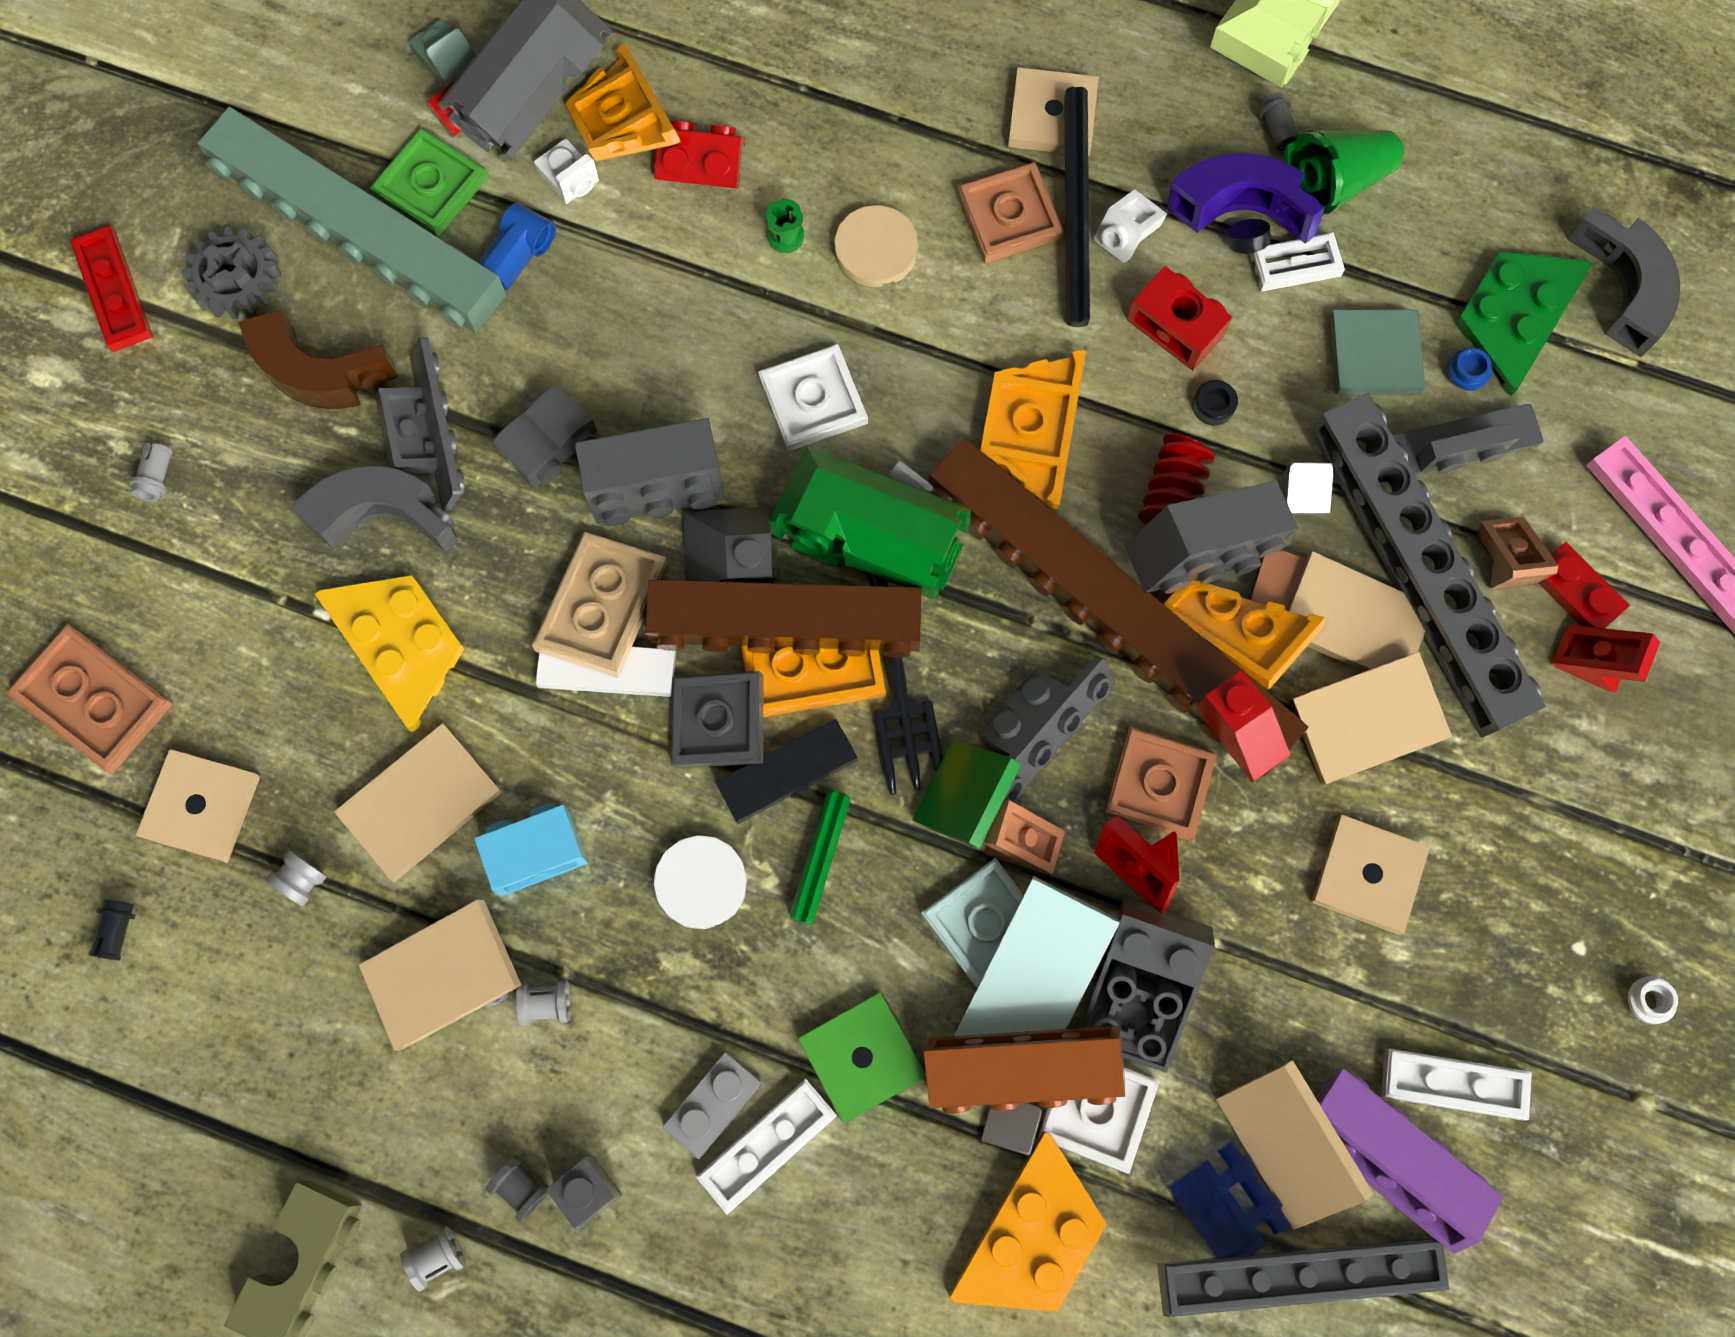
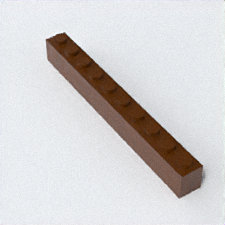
M964 438L929 474L928 483L933 486L932 494L970 509L968 532L973 537L979 540L982 538L986 539L996 548L997 556L1011 568L1019 567L1029 576L1030 584L1040 594L1044 596L1052 595L1063 605L1064 613L1078 625L1085 623L1098 634L1096 636L1098 642L1107 651L1113 654L1119 652L1132 663L1130 667L1140 679L1147 683H1152L1153 681L1166 692L1165 697L1174 708L1183 713L1187 711L1201 722L1200 727L1202 731L1212 740L1221 743L1195 708L1205 695L1240 672L1241 669L1149 592L1145 593L1140 584ZM1250 678L1272 706L1288 750H1290L1309 726Z

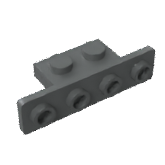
M428 337L418 338L410 355L416 387L378 388L375 400L389 467L409 474L434 473L441 509L443 511H452L459 497L464 494V475L460 469H456L454 459L456 438L454 432L448 430L445 418L448 411V402L445 392L439 390L437 380L439 375L438 356L436 353H431Z
M1523 404L1393 435L1394 439L1404 446L1408 454V463L1415 475L1436 470L1439 473H1448L1465 466V463L1480 460L1481 464L1490 463L1505 457L1508 453L1537 447L1543 443V436L1531 404ZM1366 444L1367 453H1370V449ZM1378 478L1380 484L1387 482L1384 479Z
M1095 656L1069 687L1036 668L978 733L984 744L1001 755L1010 757L1021 764L1004 800L1017 801L1023 794L1024 788L1041 769L1051 762L1054 754L1063 743L1079 730L1083 720L1096 705L1107 698L1115 684V679L1103 658Z

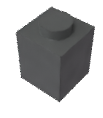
M594 1156L584 1157L545 1189L574 1229L587 1225L622 1196Z

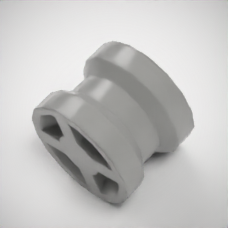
M289 849L284 855V864L278 871H272L265 880L283 895L304 907L309 900V891L314 885L322 884L327 875L305 858Z

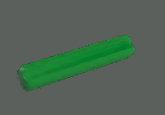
M829 790L826 793L790 910V919L804 925H812L814 923L850 804V797L845 793Z

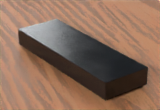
M834 719L764 756L763 763L749 764L715 783L738 825L857 762L858 757L837 719Z

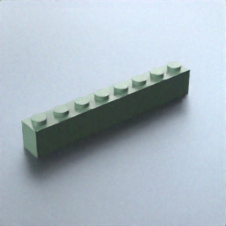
M230 106L197 143L208 159L205 162L206 166L219 178L227 180L230 177L237 181L238 186L252 199L259 201L263 198L270 202L271 207L282 218L289 222L296 219L303 223L304 228L315 239L322 243L329 240L336 244L338 250L348 260L355 264H359L362 261L372 267L371 271L381 281L390 286L394 282L405 288L406 294L414 302L423 307H426L428 304L439 310L440 316L455 328L460 329L463 325L477 334L507 296L497 274Z

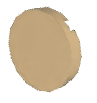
M882 205L864 206L849 213L839 224L834 239L836 258L843 273L857 284L872 288L883 287L884 283L892 281L896 283L902 280L914 267L918 254L917 233L910 220L896 209Z

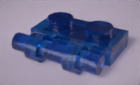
M1232 1140L1217 1150L1228 1166L1223 1172L1218 1174L1210 1161L1205 1159L1166 1187L1213 1258L1253 1255L1267 1244L1255 1228L1263 1221H1266L1274 1235L1282 1233L1291 1225L1280 1209L1283 1206L1282 1202L1275 1192L1269 1193L1254 1172L1257 1166L1248 1154L1243 1156ZM1238 1182L1253 1202L1251 1208L1245 1212L1229 1190Z

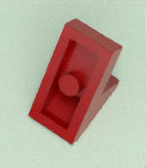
M1567 625L1552 664L1556 668L1606 691L1616 692L1621 679L1645 682L1660 641L1654 633Z
M1116 816L1105 823L1094 854L1154 909L1162 914L1167 910L1180 881L1177 833L1173 831L1158 842L1150 845L1137 831L1133 830L1119 816Z

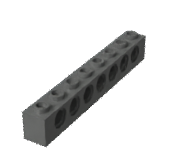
M1366 393L1322 413L1309 429L1327 462L1333 464V473L1399 591L1404 592L1422 624L1426 640L1480 737L1483 738L1545 708L1546 706L1541 699L1542 693L1538 683L1527 674L1519 660V651L1515 642L1505 635L1496 619V610L1493 603L1483 596L1476 584L1472 566L1459 554L1452 541L1450 527L1442 518H1439L1433 508L1426 485L1417 479L1408 463V454L1404 446L1397 442L1390 432L1383 409L1374 403L1369 393ZM1356 440L1367 444L1370 453L1363 452L1358 447ZM1378 478L1386 480L1390 484L1392 492L1384 490L1379 485ZM1400 516L1407 518L1412 523L1413 531L1406 529L1401 524ZM1422 554L1431 558L1435 570L1425 566L1422 561ZM1444 593L1453 597L1456 602V610L1446 604ZM1466 632L1475 636L1478 641V649L1470 646L1466 639ZM1489 672L1494 673L1499 678L1500 690L1491 684Z

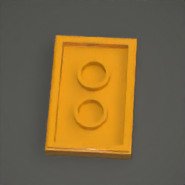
M741 646L745 672L760 671L764 675L763 717L886 696L878 650H865V654L862 656H844L838 654V649L820 648L819 654L802 655L794 653L793 647H775L773 653L762 654L749 652L747 646Z

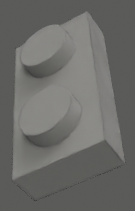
M725 1052L662 1128L699 1160L762 1083Z

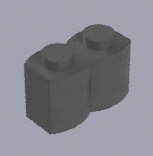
M557 384L543 393L524 414L509 423L492 443L498 453L534 488L540 483L547 484L554 480L561 472V464L564 460L574 453L577 455L575 443L595 439L594 434L597 432V428L593 419Z

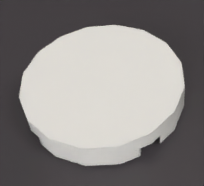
M700 835L682 839L666 850L656 866L654 878L657 901L670 919L684 927L703 930L715 927V925H719L735 915L745 899L747 877L743 862L734 849L716 837Z

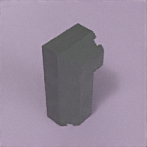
M519 0L439 101L438 106L442 111L450 107L453 110L448 117L450 121L479 147L488 152L494 146L501 150L497 158L503 162L509 161L560 96L569 88L564 83L571 75L577 79L606 43L604 38L610 35L612 29L581 0Z

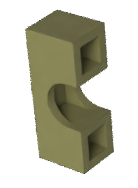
M312 1181L296 1182L273 1230L289 1237L296 1245L298 1250L297 1268L293 1275L285 1282L276 1280L266 1274L248 1277L224 1326L245 1337H305L314 1318V1315L309 1313L317 1295L325 1294L337 1272V1267L333 1263L341 1247H348L359 1229L361 1220L356 1217L362 1205Z

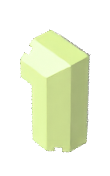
M1235 0L1216 27L1210 48L1281 88L1283 84L1286 85L1303 62L1309 51L1307 47L1312 38L1316 39L1321 28L1341 0Z

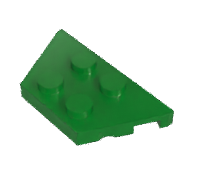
M1499 252L1455 324L1467 340H1470L1477 349L1484 351L1490 357L1492 365L1505 381L1502 385L1503 390L1510 396L1520 387L1593 263L1587 260Z

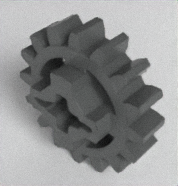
M229 226L225 228L224 236L218 237L212 230L208 232L210 239L208 243L205 244L199 240L194 242L199 251L197 254L185 255L184 258L191 267L183 269L182 275L188 281L185 285L186 290L203 311L210 309L215 317L220 318L226 310L232 319H238L240 309L245 308L250 315L255 314L253 304L257 301L266 306L269 304L264 294L266 291L277 292L278 287L272 278L281 276V271L275 264L278 261L271 247H268L262 236L253 237L247 228H243L239 235L236 236Z

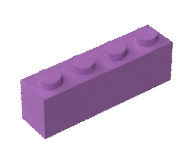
M1343 1068L1324 1081L1314 1096L1368 1185L1453 1254L1479 1243L1503 1196L1489 1186L1487 1180L1481 1174L1468 1169L1453 1157L1441 1142L1428 1137L1413 1125L1401 1110L1388 1105L1372 1092L1361 1078L1350 1074Z

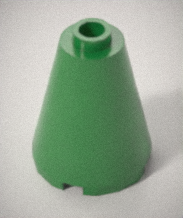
M1309 130L1294 136L1297 137L1296 140L1288 144L1284 150L1283 162L1304 173L1300 189L1313 195L1325 207L1322 215L1324 216L1398 170L1402 164L1404 147L1398 136L1390 130Z

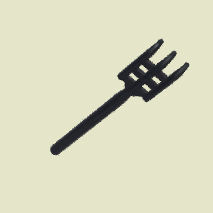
M869 574L871 586L889 587L888 581ZM884 655L888 681L894 700L887 710L875 709L873 717L889 793L895 795L896 780L893 759L907 758L914 790L918 791L921 789L917 755L931 753L936 773L943 759L932 701L925 700L922 704H918L909 698L903 659ZM924 715L925 723L911 724L910 716ZM899 718L901 727L887 729L886 720ZM927 734L929 743L915 745V735ZM903 738L904 747L891 749L889 740Z

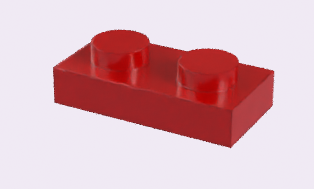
M1567 542L1551 554L1558 565L1557 574L1538 582L1580 626L1606 628L1631 606Z

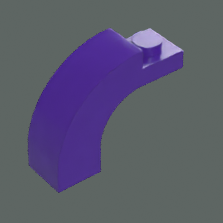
M1240 153L1220 155L1206 159L1191 166L1172 180L1167 210L1196 233L1218 216L1236 210L1256 211L1269 216L1306 244L1317 235L1325 207L1313 195L1300 189L1304 173L1297 168L1275 158Z

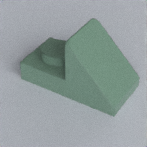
M439 20L408 41L412 52L443 88L457 79L476 56L463 33L458 28L451 31L442 20Z

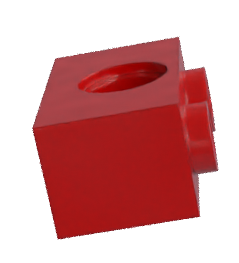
M1164 266L1133 300L1127 317L1128 322L1192 371L1224 337L1232 320V316L1227 313L1225 307L1219 301L1207 298L1193 287V284L1186 276L1181 273H1174L1167 266ZM1173 312H1183L1190 319H1180Z

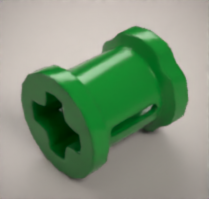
M790 199L772 202L765 212V219L768 223V243L777 252L792 253L798 250L804 241L803 214L801 213L800 206Z

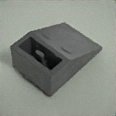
M1123 896L1115 917L1120 920V923L1101 959L1080 1028L1120 1025L1123 1058L1167 1073L1215 948L1213 927L1168 911L1160 914L1151 905Z

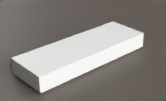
M631 647L618 678L539 653L536 685L538 688L672 697L676 651Z
M1384 1049L1381 1097L1523 1121L1529 1120L1532 1072L1395 1049Z
M805 1079L699 1173L696 1178L726 1215H728L837 1115Z

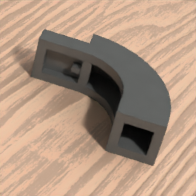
M1592 207L1568 240L1605 263L1619 278L1623 288V305L1620 313L1605 335L1639 357H1642L1662 337L1675 316L1680 299L1678 268L1663 239L1644 221L1637 218L1630 228L1627 229L1612 216Z
M363 466L332 474L312 486L290 507L309 529L334 550L359 525L378 517H396L411 523L445 553L458 541L450 529V526L454 523L453 520L436 506L439 501L431 488L419 478L390 467Z

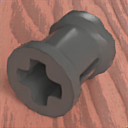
M516 1155L493 1176L485 1190L489 1194L497 1193L516 1211L515 1218L522 1223L548 1196V1192L545 1190L548 1185L538 1184L520 1166L522 1160Z

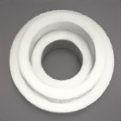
M1656 976L1640 978L1631 985L1628 991L1629 1008L1642 1022L1648 1024L1667 1022L1674 1016L1677 1010V993L1662 978ZM1647 992L1652 993L1656 998L1654 1009L1649 1008L1646 1004L1645 995Z

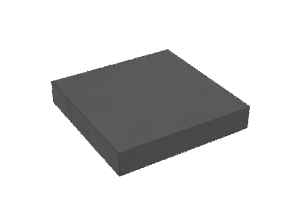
M760 671L673 677L671 766L675 768L763 763L764 675Z

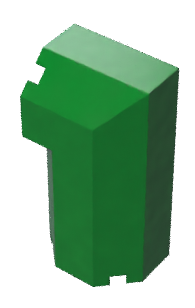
M806 445L769 520L772 534L781 541L785 534L794 539L791 548L799 554L836 567L844 559L846 567L857 568L901 587L922 588L921 595L935 600L939 596L938 589L943 590L947 585L961 554L963 544L959 543L960 538L957 537L959 530L965 533L968 532L970 509Z

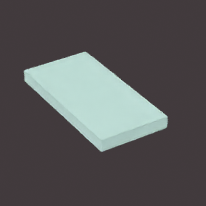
M1033 876L954 1036L1066 1029L1120 920Z

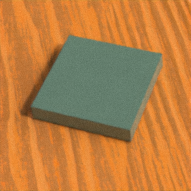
M1418 310L1332 311L1330 315L1336 394H1421L1424 391L1425 377Z

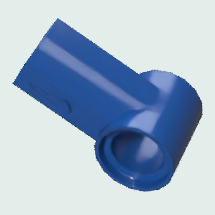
M514 203L506 210L501 219L499 235L478 263L497 274L503 288L508 291L533 255L540 257L548 250L555 237L556 225L524 205Z

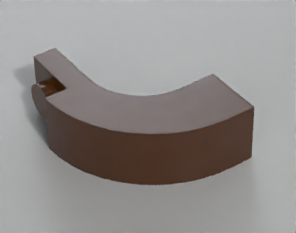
M281 309L239 322L245 345L260 369L278 390L302 404L323 409H344L359 406L361 404L357 390L362 388H378L388 380L398 378L394 362L383 344L337 358L320 359L300 351L295 329Z

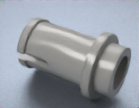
M145 443L142 448L143 453L136 477L130 478L129 485L132 488L131 494L134 497L143 501L157 502L159 497L166 492L163 482L173 452L161 444L152 443L151 446L150 443Z

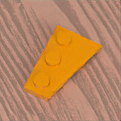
M1197 580L1191 581L1185 588L1174 592L1163 604L1241 670L1243 669L1250 678L1268 690L1325 625V617L1312 613H1309L1308 617L1286 611L1284 605L1270 601L1265 605L1241 598L1239 592L1211 584H1201Z

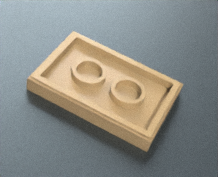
M584 531L533 641L534 651L618 678L647 613L649 580H661L668 565L667 558Z
M1311 552L1307 556L1305 566L1287 609L1289 612L1307 617L1309 613L1325 617L1324 627L1307 647L1362 672L1418 652L1425 630L1404 592L1318 553Z
M1420 652L1289 699L1294 714L1309 726L1303 734V738L1321 784L1331 783L1452 737Z
M442 723L341 805L334 813L388 879L395 883L502 794V791L446 725Z
M476 900L359 964L394 1051L409 1047L522 986L484 900Z
M1293 1060L1224 1093L1216 1099L1293 1230L1363 1203L1374 1194Z

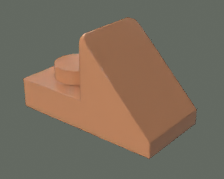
M1525 517L1480 522L1478 536L1494 559L1490 580L1491 589L1533 585L1557 574V563Z
M1004 800L983 842L986 845L985 854L1053 875L1065 831L1016 803Z

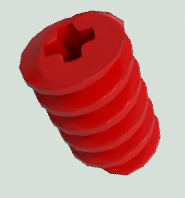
M1175 433L1165 434L1163 437L1164 445L1161 446L1158 452L1159 460L1153 467L1154 476L1151 477L1148 483L1149 492L1143 498L1144 507L1138 513V518L1144 525H1147L1167 505L1196 499L1191 495H1202L1205 492L1204 484L1198 480H1206L1210 476V470L1204 465L1214 462L1215 455L1212 451L1191 437Z

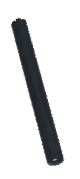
M1072 86L1066 89L1064 96L1066 323L1070 327H1085L1090 320L1088 91L1085 87Z

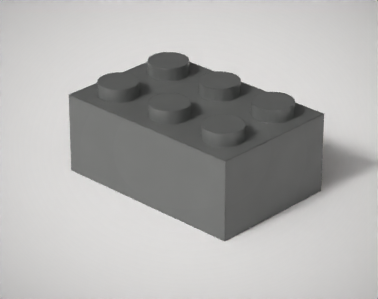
M709 418L575 443L583 492L596 524L604 523L605 525L616 526L628 522L631 517L642 515L663 517L671 514L673 509L689 506L693 509H705L714 506L717 501L725 500Z
M1276 480L1167 505L1124 546L1144 592L1148 593L1163 589L1165 594H1169L1185 588L1191 581L1200 580L1201 584H1208L1226 575V572L1235 570L1236 575H1243L1261 566L1260 559L1283 549L1286 546L1284 540L1298 530L1299 527Z

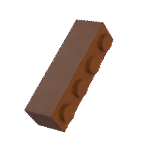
M1120 1025L934 1037L928 1039L923 1051L929 1108H942L945 1113H963L969 1111L971 1106L990 1105V1108L993 1110L1006 1111L1019 1107V1103L1038 1102L1039 1106L1044 1108H1056L1066 1105L1068 1103L1067 1100L1087 1099V1102L1092 1105H1106L1117 1100L1116 1097H1125V1073Z

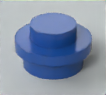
M1477 348L1460 350L1454 354L1448 363V376L1453 384L1460 389L1467 391L1478 390L1484 387L1491 378V359L1484 351Z

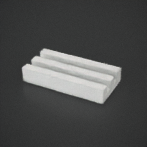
M1334 232L1317 235L1306 244L1300 239L1269 244L1261 251L1250 253L1251 262H1255L1256 265L1254 268L1255 276L1260 279L1258 284L1260 292L1341 277L1345 270ZM1324 248L1328 249V252L1294 256L1288 260L1266 263V259Z

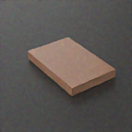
M68 623L6 692L18 704L111 775L115 773L173 705Z

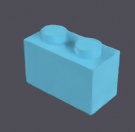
M548 803L538 806L529 812V818L516 823H512V820L496 822L485 828L486 834L474 838L493 892L502 897L588 864L571 813L564 805L556 807L555 803Z

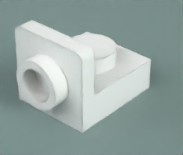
M567 138L533 161L536 171L566 204L576 197L586 195L593 188L594 184L599 181L594 160L588 154L582 156Z
M1134 189L1109 207L1094 236V240L1121 262L1125 263L1131 259L1139 242L1161 226L1167 213Z

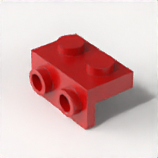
M670 120L680 142L675 145L656 148L654 179L739 189L742 146H745V137L735 136V127L711 125V133L694 132L695 123Z

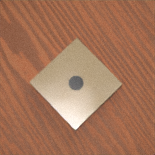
M1017 67L1008 147L1065 154V91L1072 86L1085 87L1088 91V156H1090L1099 76Z
M169 749L135 836L228 863L261 776L253 772Z
M1340 815L1337 817L1311 903L1402 935L1406 930L1430 846L1345 815Z

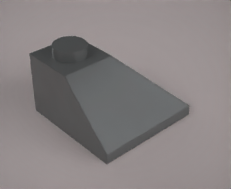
M771 507L683 511L685 580L774 583L773 542L769 524Z

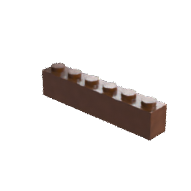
M649 580L645 633L651 643L657 644V648L668 651L683 650L684 644L702 645L703 650L710 652L729 651V646L744 645L747 646L749 652L762 654L773 653L775 647H793L794 653L802 655L819 654L820 648L838 649V654L844 656H862L865 654V650H883V655L887 657L903 658L910 656L911 651L920 652L922 588Z

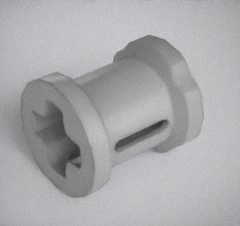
M568 980L559 981L557 985L529 987L527 983H521L522 986L517 988L516 1010L520 1026H529L530 1021L559 1019L560 1023L570 1021L571 1000Z
M446 1226L439 1230L438 1237L415 1250L408 1248L400 1253L404 1271L418 1292L425 1289L429 1285V1281L452 1268L460 1270L466 1267V1259L462 1247L453 1231Z

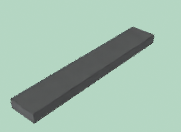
M1435 1238L1157 1263L1162 1313L1166 1317L1450 1290L1444 1248Z

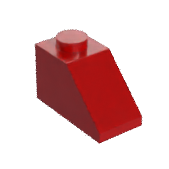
M1243 669L1205 695L1195 708L1252 783L1290 756L1272 706Z

